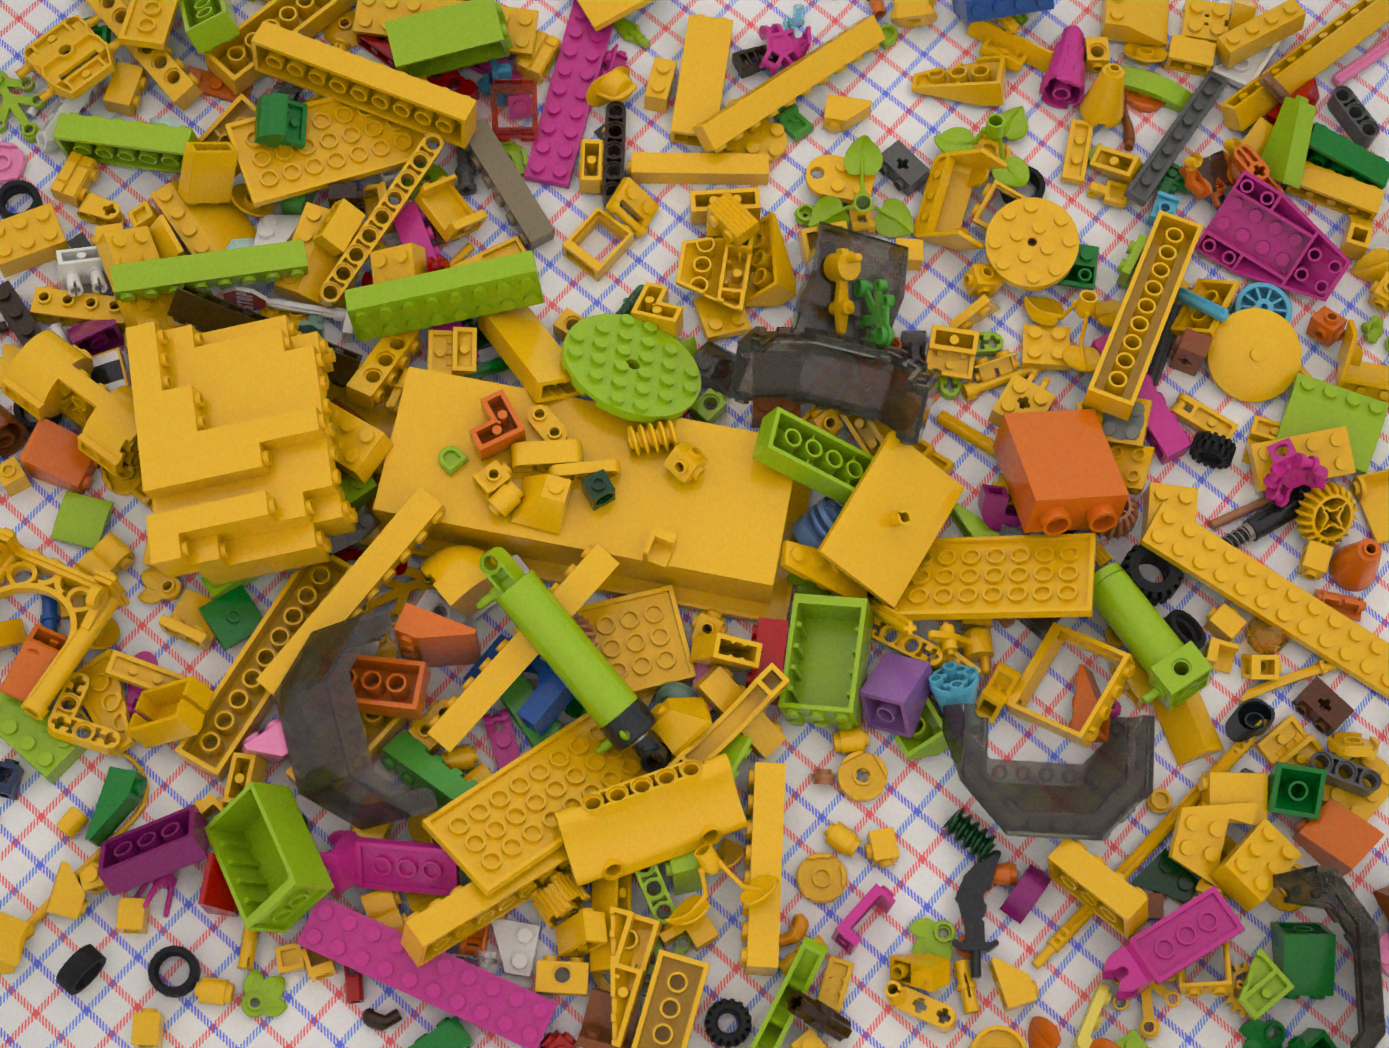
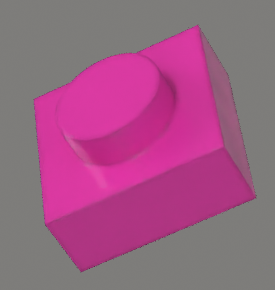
M530 93L507 95L510 119L532 117Z

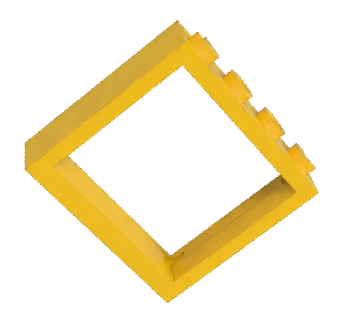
M1053 622L1005 705L1011 714L1088 748L1090 743L1096 740L1103 721L1109 718L1111 707L1115 700L1121 697L1126 681L1134 675L1136 664L1131 654ZM1064 642L1119 665L1080 732L1026 708Z

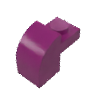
M982 484L978 497V506L984 523L990 529L997 532L1001 531L1002 524L1014 528L1022 526L1015 506L1007 505L1009 496L1006 488Z
M1030 864L999 909L1021 924L1047 888L1051 878L1045 875L1042 870Z

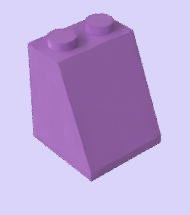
M885 652L859 691L867 727L908 738L914 736L931 690L929 686V676L932 675L930 662Z

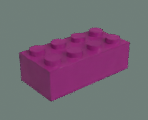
M194 804L101 842L98 876L112 896H115L122 892H128L132 888L144 883L153 882L155 879L169 873H175L179 869L191 864L200 863L208 856V837L204 830L208 824Z

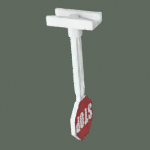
M239 286L224 289V300L251 311L271 307L278 310L315 315L343 322L342 342L352 343L354 330L346 307L327 308L282 299H269L254 289Z

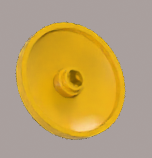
M1249 308L1230 314L1229 318H1226L1224 322L1220 321L1212 336L1213 340L1206 356L1208 372L1213 382L1222 392L1239 401L1261 402L1277 397L1293 383L1300 369L1302 350L1297 333L1286 319L1270 310Z

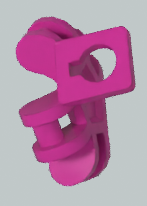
M779 23L772 24L771 27L768 25L760 26L759 37L761 40H766V54L759 68L763 69L764 67L771 71L770 74L775 75L780 64H782L783 70L805 56L811 44V26L806 27L800 38L794 36L795 31L792 28L784 31ZM771 53L779 57L776 63L768 59Z
M1290 438L1267 447L1273 460V464L1270 467L1271 474H1266L1263 479V483L1267 486L1265 490V497L1270 501L1274 500V503L1281 508L1288 504L1291 491L1296 487L1307 485L1311 488H1319L1321 491L1324 490L1327 484L1325 478L1328 476V470L1326 467L1319 465L1320 460L1318 457L1309 456L1307 458L1305 454L1297 453ZM1280 447H1288L1287 455L1283 457L1275 452Z

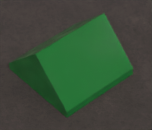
M1276 761L1268 776V811L1319 820L1327 770Z

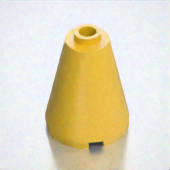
M1116 63L1104 65L1085 94L1083 101L1079 105V114L1087 123L1096 127L1097 124L1105 125L1104 128L1117 126L1121 122L1124 115L1125 71L1120 65Z

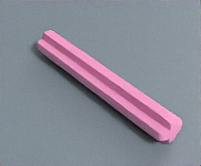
M1389 37L1335 73L1331 78L1332 83L1335 86L1344 84L1388 54Z

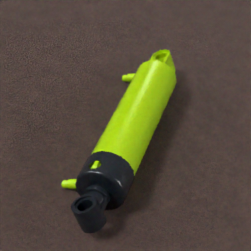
M494 547L483 554L479 559V567L494 586L476 604L477 608L482 610L495 600L600 727L601 732L607 739L596 748V752L601 755L613 746L620 752L634 743L631 748L641 758V766L647 773L665 768L672 759L671 751L665 743L659 742L652 732L646 734L657 722V718L640 697H637L533 569L525 574L502 547ZM491 557L497 560L498 566L492 563ZM652 755H657L661 762L656 761Z

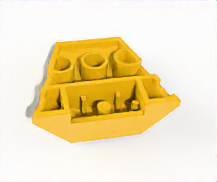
M754 236L739 247H736L733 243H728L724 237H705L682 241L676 284L743 313L751 272Z

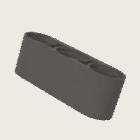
M1345 85L1337 86L1327 102L1329 111L1355 144L1365 148L1370 147L1380 131L1379 125L1349 87Z
M1326 751L1315 752L1306 760L1304 765L1317 768L1314 760L1320 761L1323 764V769L1327 770L1326 784L1360 797L1370 796L1380 788L1382 782L1380 775L1376 771ZM1338 769L1345 771L1347 779L1339 775ZM1362 779H1367L1371 784V788L1365 787Z

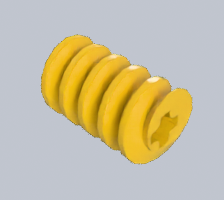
M671 420L666 421L665 428L661 421L657 422L655 429L651 423H647L646 430H644L641 424H638L636 432L632 426L627 427V442L630 456L632 449L635 450L638 456L642 448L645 449L647 454H650L651 447H654L656 452L659 453L661 445L665 447L666 451H669L671 444L674 447L679 444L676 425L672 424Z

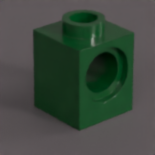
M604 469L581 480L582 492L593 511L615 500V488Z

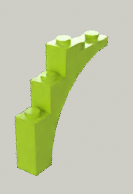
M805 936L750 1048H780L795 1018V1015L787 1010V1000L791 994L797 991L805 995L807 994L829 950L828 947Z

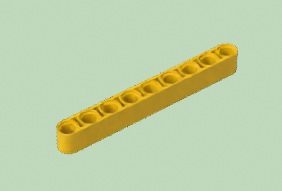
M431 132L424 136L322 284L319 291V301L324 307L332 308L339 303L345 294L344 290L350 287L369 259L370 252L376 249L439 157L443 147V139L439 134ZM433 142L438 148L431 150L427 147L426 143ZM420 160L425 164V167L418 168L413 162ZM409 179L413 185L406 187L401 183V180ZM396 197L400 204L392 205L388 199ZM382 215L387 219V223L380 224L376 221L375 217ZM370 234L375 240L371 243L366 242L362 236ZM351 253H358L362 259L360 261H353L349 255ZM344 271L348 274L349 278L347 280H340L336 274ZM331 290L336 294V297L334 299H327L323 293Z

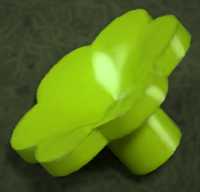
M1373 315L1369 322L1362 323L1361 331L1366 332V341H1370L1372 344L1377 343L1378 338L1383 334V318L1378 315Z

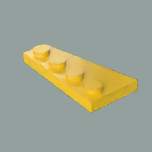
M109 648L75 672H82L89 677V691L83 705L93 723L111 728L120 735L119 749L111 754V756L116 758L134 746L136 740L125 733L131 719L122 682L104 675L113 650ZM77 682V684H74V688L76 691L78 687L82 685L81 682ZM108 738L107 741H104L105 745H109L112 739Z

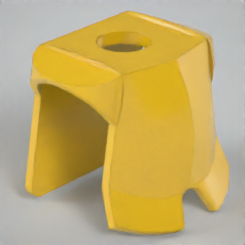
M893 0L894 8L890 20L898 27L925 26L934 23L938 18L934 11L935 0Z
M1 911L0 974L14 973L15 967L19 965L24 943L35 934V929L30 923Z

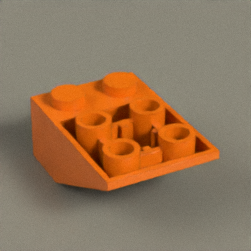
M36 623L4 679L0 692L24 702L64 646L68 637Z

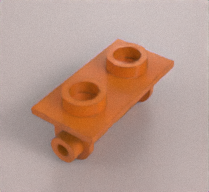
M1319 589L1314 590V597L1349 619L1361 621V612L1365 611L1366 602H1363V598Z

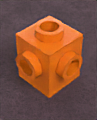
M1323 306L1311 316L1306 334L1329 348L1336 341L1340 342L1343 339L1347 319L1328 307Z

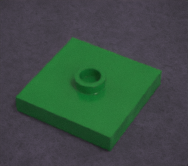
M243 585L203 605L198 610L224 651L250 638L263 618Z

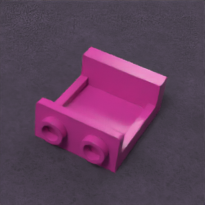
M876 883L835 928L831 939L851 955L862 939L852 929L874 905H877L887 914L895 903V899L892 898L894 894L886 886L882 885L880 887Z

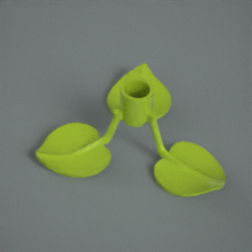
M1023 106L1009 109L1001 114L994 113L989 115L986 120V127L981 128L976 139H974L970 130L963 127L950 128L934 136L937 147L943 153L974 149L973 145H976L984 134L991 141L998 140L1000 159L1008 163L1007 168L992 169L993 179L1008 187H1023L1029 181L1030 173L1025 161L1017 156H1012L1006 160L1002 141L1003 137L1015 141L1027 135L1029 127Z
M867 135L857 138L849 146L844 158L847 172L851 175L860 174L861 191L854 196L853 204L843 207L841 200L835 196L822 197L813 207L808 223L809 228L845 220L848 226L850 218L845 211L856 208L860 212H866L870 209L879 212L875 215L874 222L875 229L882 236L894 238L910 235L914 232L912 215L902 201L889 198L884 201L882 208L872 205L871 196L865 192L864 174L869 176L876 174L883 164V156L880 149Z

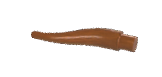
M1124 99V115L1122 118L1123 143L1125 151L1129 152L1133 150V145L1135 144V131L1128 113L1127 100Z

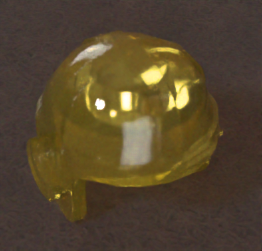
M1255 616L1247 625L1245 633L1247 643L1257 653L1277 654L1289 643V639L1282 633L1278 625L1271 627Z

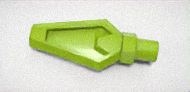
M624 17L614 22L615 30L624 41H633L644 49L650 46L651 42L641 33L638 24Z

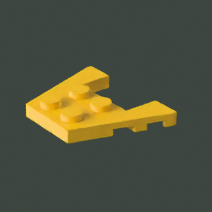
M1245 802L1179 807L1168 857L1194 875L1205 880L1208 884L1221 889L1226 894L1225 896L1233 899L1210 874L1219 865L1228 821L1232 820L1247 825H1254L1258 803Z

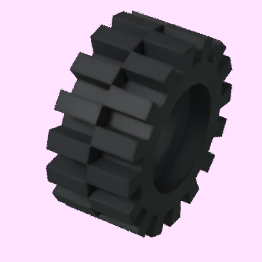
M1200 431L1194 436L1189 455H1191L1193 460L1197 459V463H1204L1203 466L1207 467L1209 465L1213 469L1215 467L1226 469L1231 465L1236 451V444L1232 443L1230 438L1225 439L1226 436L1224 435L1219 436L1217 432L1211 434L1210 431H1206V433Z
M724 998L719 1002L713 1003V1006L707 1011L704 1022L705 1032L709 1036L712 1043L715 1042L719 1047L724 1046L726 1048L737 1047L740 1043H743L749 1035L752 1026V1018L748 1008L744 1007L742 1002H737L732 998L730 1000ZM730 1013L737 1018L738 1027L734 1032L724 1033L720 1030L718 1019L721 1015Z

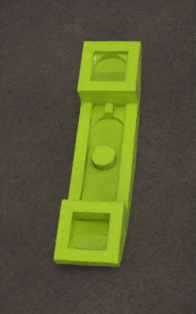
M1121 66L1125 71L1124 89L1166 103L1165 108L1180 113L1193 95L1186 88L1166 77L1139 68Z

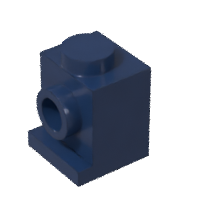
M4 759V762L0 761V797L17 800V793L25 771L18 761L12 759ZM11 776L9 783H5V779Z

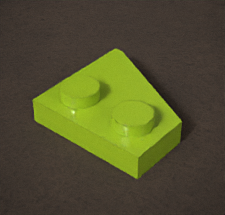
M1259 948L1254 954L1237 1001L1255 1021L1295 986L1263 949Z

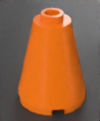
M1364 539L1336 550L1329 561V573L1335 579V583L1344 590L1359 592L1371 586L1377 577L1382 554L1380 544L1373 539Z

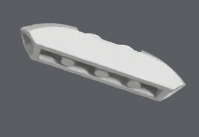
M81 63L80 65H78L77 69L83 66L85 63ZM101 81L76 100L64 97L58 98L36 134L37 145L43 152H49L59 147L53 139L59 114L79 113L81 108L86 107L90 102L91 97L89 95H97Z

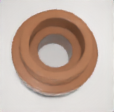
M816 769V774H811V778H814V784H834L836 774H831V769Z

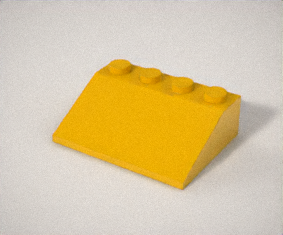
M1102 0L1100 37H1108V40L1166 47L1169 0Z
M180 180L169 182L150 193L155 208L160 215H164L177 240L188 255L225 250L232 239L253 238L255 241L256 229L244 212L233 203L232 199L230 203H221L219 205L210 203H199V205L186 204L178 194Z
M310 202L306 203L291 241L304 240L308 274L298 279L290 277L280 278V280L274 283L277 295L300 303L323 306L319 301L320 288L344 254L341 253L334 257L312 241L330 209ZM365 234L362 236L366 242H372V235ZM351 253L349 255L353 261H360L362 259L358 253ZM344 271L336 274L340 280H347L349 278L348 274ZM359 273L348 289L354 288ZM331 290L323 293L327 299H334L336 297V294ZM345 294L343 295L339 303L332 308L346 307Z

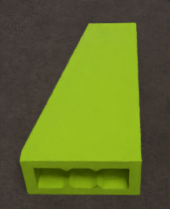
M1296 95L1295 98L1285 97L1261 156L1270 169L1269 176L1276 183L1299 189L1301 186L1317 108L1308 104L1309 99Z

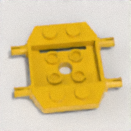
M96 13L86 21L79 15L68 17L26 46L23 53L26 64L15 71V73L22 80L30 72L35 71L49 87L37 95L43 103L54 95L76 100L116 70L113 54L115 53L114 51L123 45L119 44L118 37L108 44L92 31L91 28L102 21ZM97 52L98 55L92 58V55ZM81 63H85L83 66H81L73 72L74 68H76Z

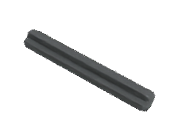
M1177 303L1172 305L1148 372L1153 379L1154 387L1160 381L1175 337L1170 328L1182 309V305Z

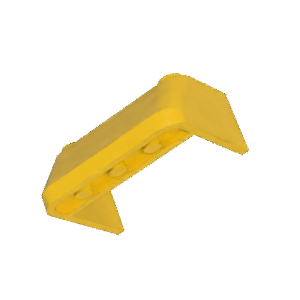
M984 148L945 152L937 155L930 169L915 220L913 235L925 242L957 251L983 249L984 244L972 238L969 230L961 228L972 188L985 184L991 169L1007 168L1008 163Z
M1348 320L1339 349L1336 386L1389 403V366L1362 361L1363 350L1356 343L1358 333L1354 321Z

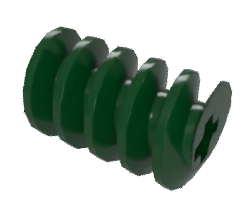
M962 807L953 814L942 829L948 826L946 835L950 836L956 833L954 842L957 843L964 840L961 848L964 850L971 847L969 855L974 856L978 853L977 862H981L995 847L994 840L996 836L993 834L987 838L988 828L979 831L980 821L971 824L973 815L969 814L963 817L965 808Z

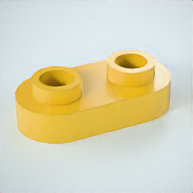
M536 404L529 409L527 415L528 423L542 441L567 439L565 426L549 407L543 404ZM537 413L544 414L542 418H537L535 415ZM552 431L559 432L557 436H552L550 433Z

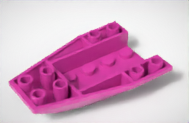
M1243 170L1194 249L1232 273L1260 282L1270 283L1279 288L1326 302L1352 263L1283 192L1246 170Z

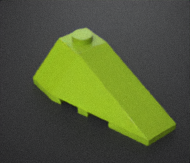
M929 695L914 736L908 738L894 734L895 740L907 760L936 756L958 742Z

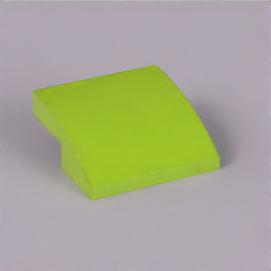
M66 491L55 520L51 538L94 549L99 541L103 539L106 526L110 524L114 502Z

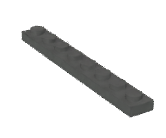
M1210 71L1207 73L1128 186L1123 196L1142 207L1146 204L1226 88L1228 81Z

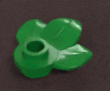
M1252 1019L1245 1022L1239 1029V1032L1247 1038L1243 1048H1282L1281 1043L1286 1037L1284 1026L1276 1020L1263 1022L1258 1019L1255 1021ZM1271 1028L1274 1029L1273 1037L1269 1036V1031Z

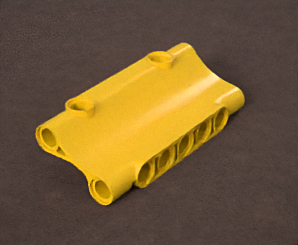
M725 753L703 760V765L697 760L690 759L590 793L582 798L581 807L573 805L554 812V817L566 849L571 873L577 887L602 878L610 881L616 880L622 876L693 852L707 843L713 846L721 840L722 836L747 827L732 768Z

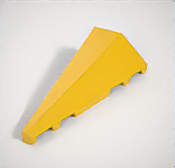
M610 906L611 1045L622 1048L663 924L661 921Z

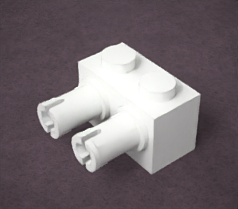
M96 246L56 250L61 287L68 288L70 296L75 297V291L77 296L82 295L84 291L82 285L92 284V290L99 294V289H101V293L107 291L108 286L106 282H109Z

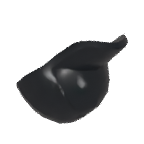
M1248 699L1241 703L1225 724L1226 733L1234 742H1243L1254 736H1260L1273 723L1275 711L1273 707L1271 708L1269 704L1261 699ZM1260 719L1262 720L1260 725L1254 726Z

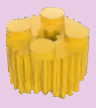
M562 871L557 872L549 879L550 883L547 887H544V889L540 887L529 896L532 900V906L549 929H554L558 925L556 922L579 913L578 911L584 908L581 905L583 901H589L591 898L583 886H576L572 873L569 872L565 874Z

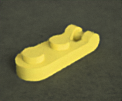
M1101 981L1098 983L1073 1041V1048H1089L1093 1042L1091 1033L1093 1029L1097 1030L1101 1024L1103 1016L1100 1015L1102 1006L1107 1007L1113 992L1109 991L1110 985Z

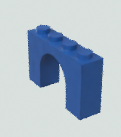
M952 0L953 11L966 23L1054 9L1053 0Z
M500 634L464 676V681L466 682L470 676L476 678L482 672L479 666L488 657L492 660L499 653L495 650L505 638L510 641L512 637L507 638ZM538 654L523 671L538 675L537 687L516 714L525 726L543 736L574 699V696L549 665L540 659Z

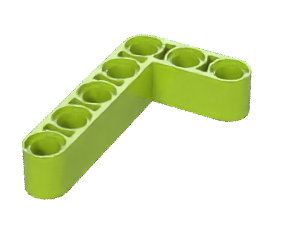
M657 864L645 870L633 872L653 918L661 921L662 924H668L665 919L671 916L675 907ZM651 881L659 882V890L654 894H650L646 890L648 883ZM660 905L669 906L667 916H657L656 911Z

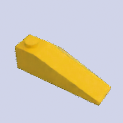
M1005 55L982 56L976 58V62L963 65V62L955 63L956 67L944 70L939 67L916 73L913 76L912 92L979 106L1004 105L1006 94Z

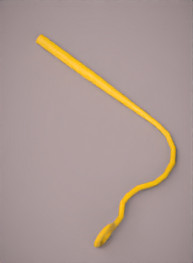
M65 701L72 709L75 708L74 702ZM80 709L78 714L84 720L92 722L87 714ZM126 752L119 755L129 760L138 772L147 778L145 771L136 759ZM148 781L146 782L147 787L142 797L141 805L133 817L112 837L125 833L145 808L149 793ZM101 847L74 872L78 882L80 881L78 872L84 870L88 864L99 861ZM49 898L26 920L33 928L48 913L45 910Z

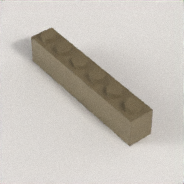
M485 117L478 120L475 133L466 149H462L465 152H469L472 157L470 160L475 170L481 171L487 189L491 188L494 192L496 204L499 208L503 207L507 213L505 217L511 227L515 226L523 246L527 245L531 251L554 239L555 229Z

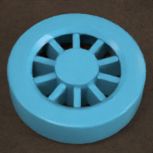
M1256 282L1245 286L1238 293L1232 305V313L1256 306L1257 308L1273 311L1288 322H1290L1292 317L1290 299L1283 290L1270 283Z

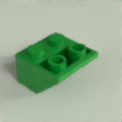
M1079 244V251L1074 266L1065 278L1055 285L1094 291L1099 247Z

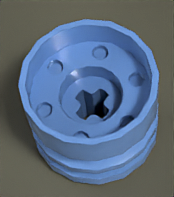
M824 497L818 501V504L811 507L810 513H804L792 523V530L799 544L818 549L843 507L829 497Z

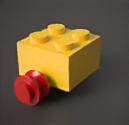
M407 243L370 252L372 274L365 272L361 279V285L366 286L451 267L448 259L443 255H438L436 260L433 257H429L426 262L425 248L414 243Z

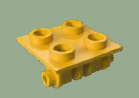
M1109 443L1126 488L1130 490V494L1139 495V492H1142L1144 489L1155 447L1144 446L1140 448Z

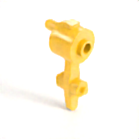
M847 248L836 249V253L829 254L823 264L825 276L830 281L836 282L835 299L829 304L828 309L829 313L835 316V327L838 334L846 333L848 315L854 312V303L849 300L848 282L859 276L863 259L860 253H854Z
M946 621L939 627V631L930 630L927 632L928 639L941 643L942 652L947 653L948 656L954 655L958 647H962L963 656L970 662H980L983 675L987 676L991 673L989 659L994 657V648L989 629L971 627L959 635L955 633L954 625Z

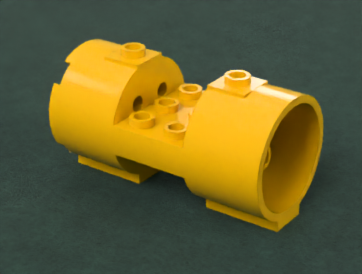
M46 330L37 334L22 347L13 359L6 377L1 380L2 393L39 421L44 417L52 418L60 413L68 417L83 429L82 433L77 437L78 449L115 477L120 473L124 474L126 469L133 471L140 466L132 386H120L110 393L104 384H97L91 379L93 358L87 350L80 349L74 344L71 345L52 330Z

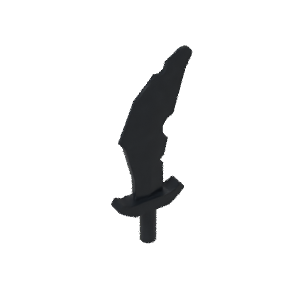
M994 850L986 855L983 862H977L964 875L955 897L965 928V942H959L954 939L952 946L963 953H970L971 978H981V953H988L999 946L997 939L992 942H985V927L982 920L985 917L987 908L983 895L991 889L996 866L1001 857L999 850Z

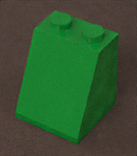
M1271 922L1273 962L1295 986L1284 998L1299 999V996H1309L1311 999L1322 1000L1325 999V996H1334L1336 935L1321 922Z

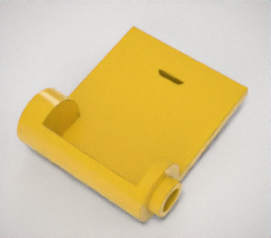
M1389 469L1354 476L1352 482H1350V490L1358 500L1374 540L1379 544L1389 542Z

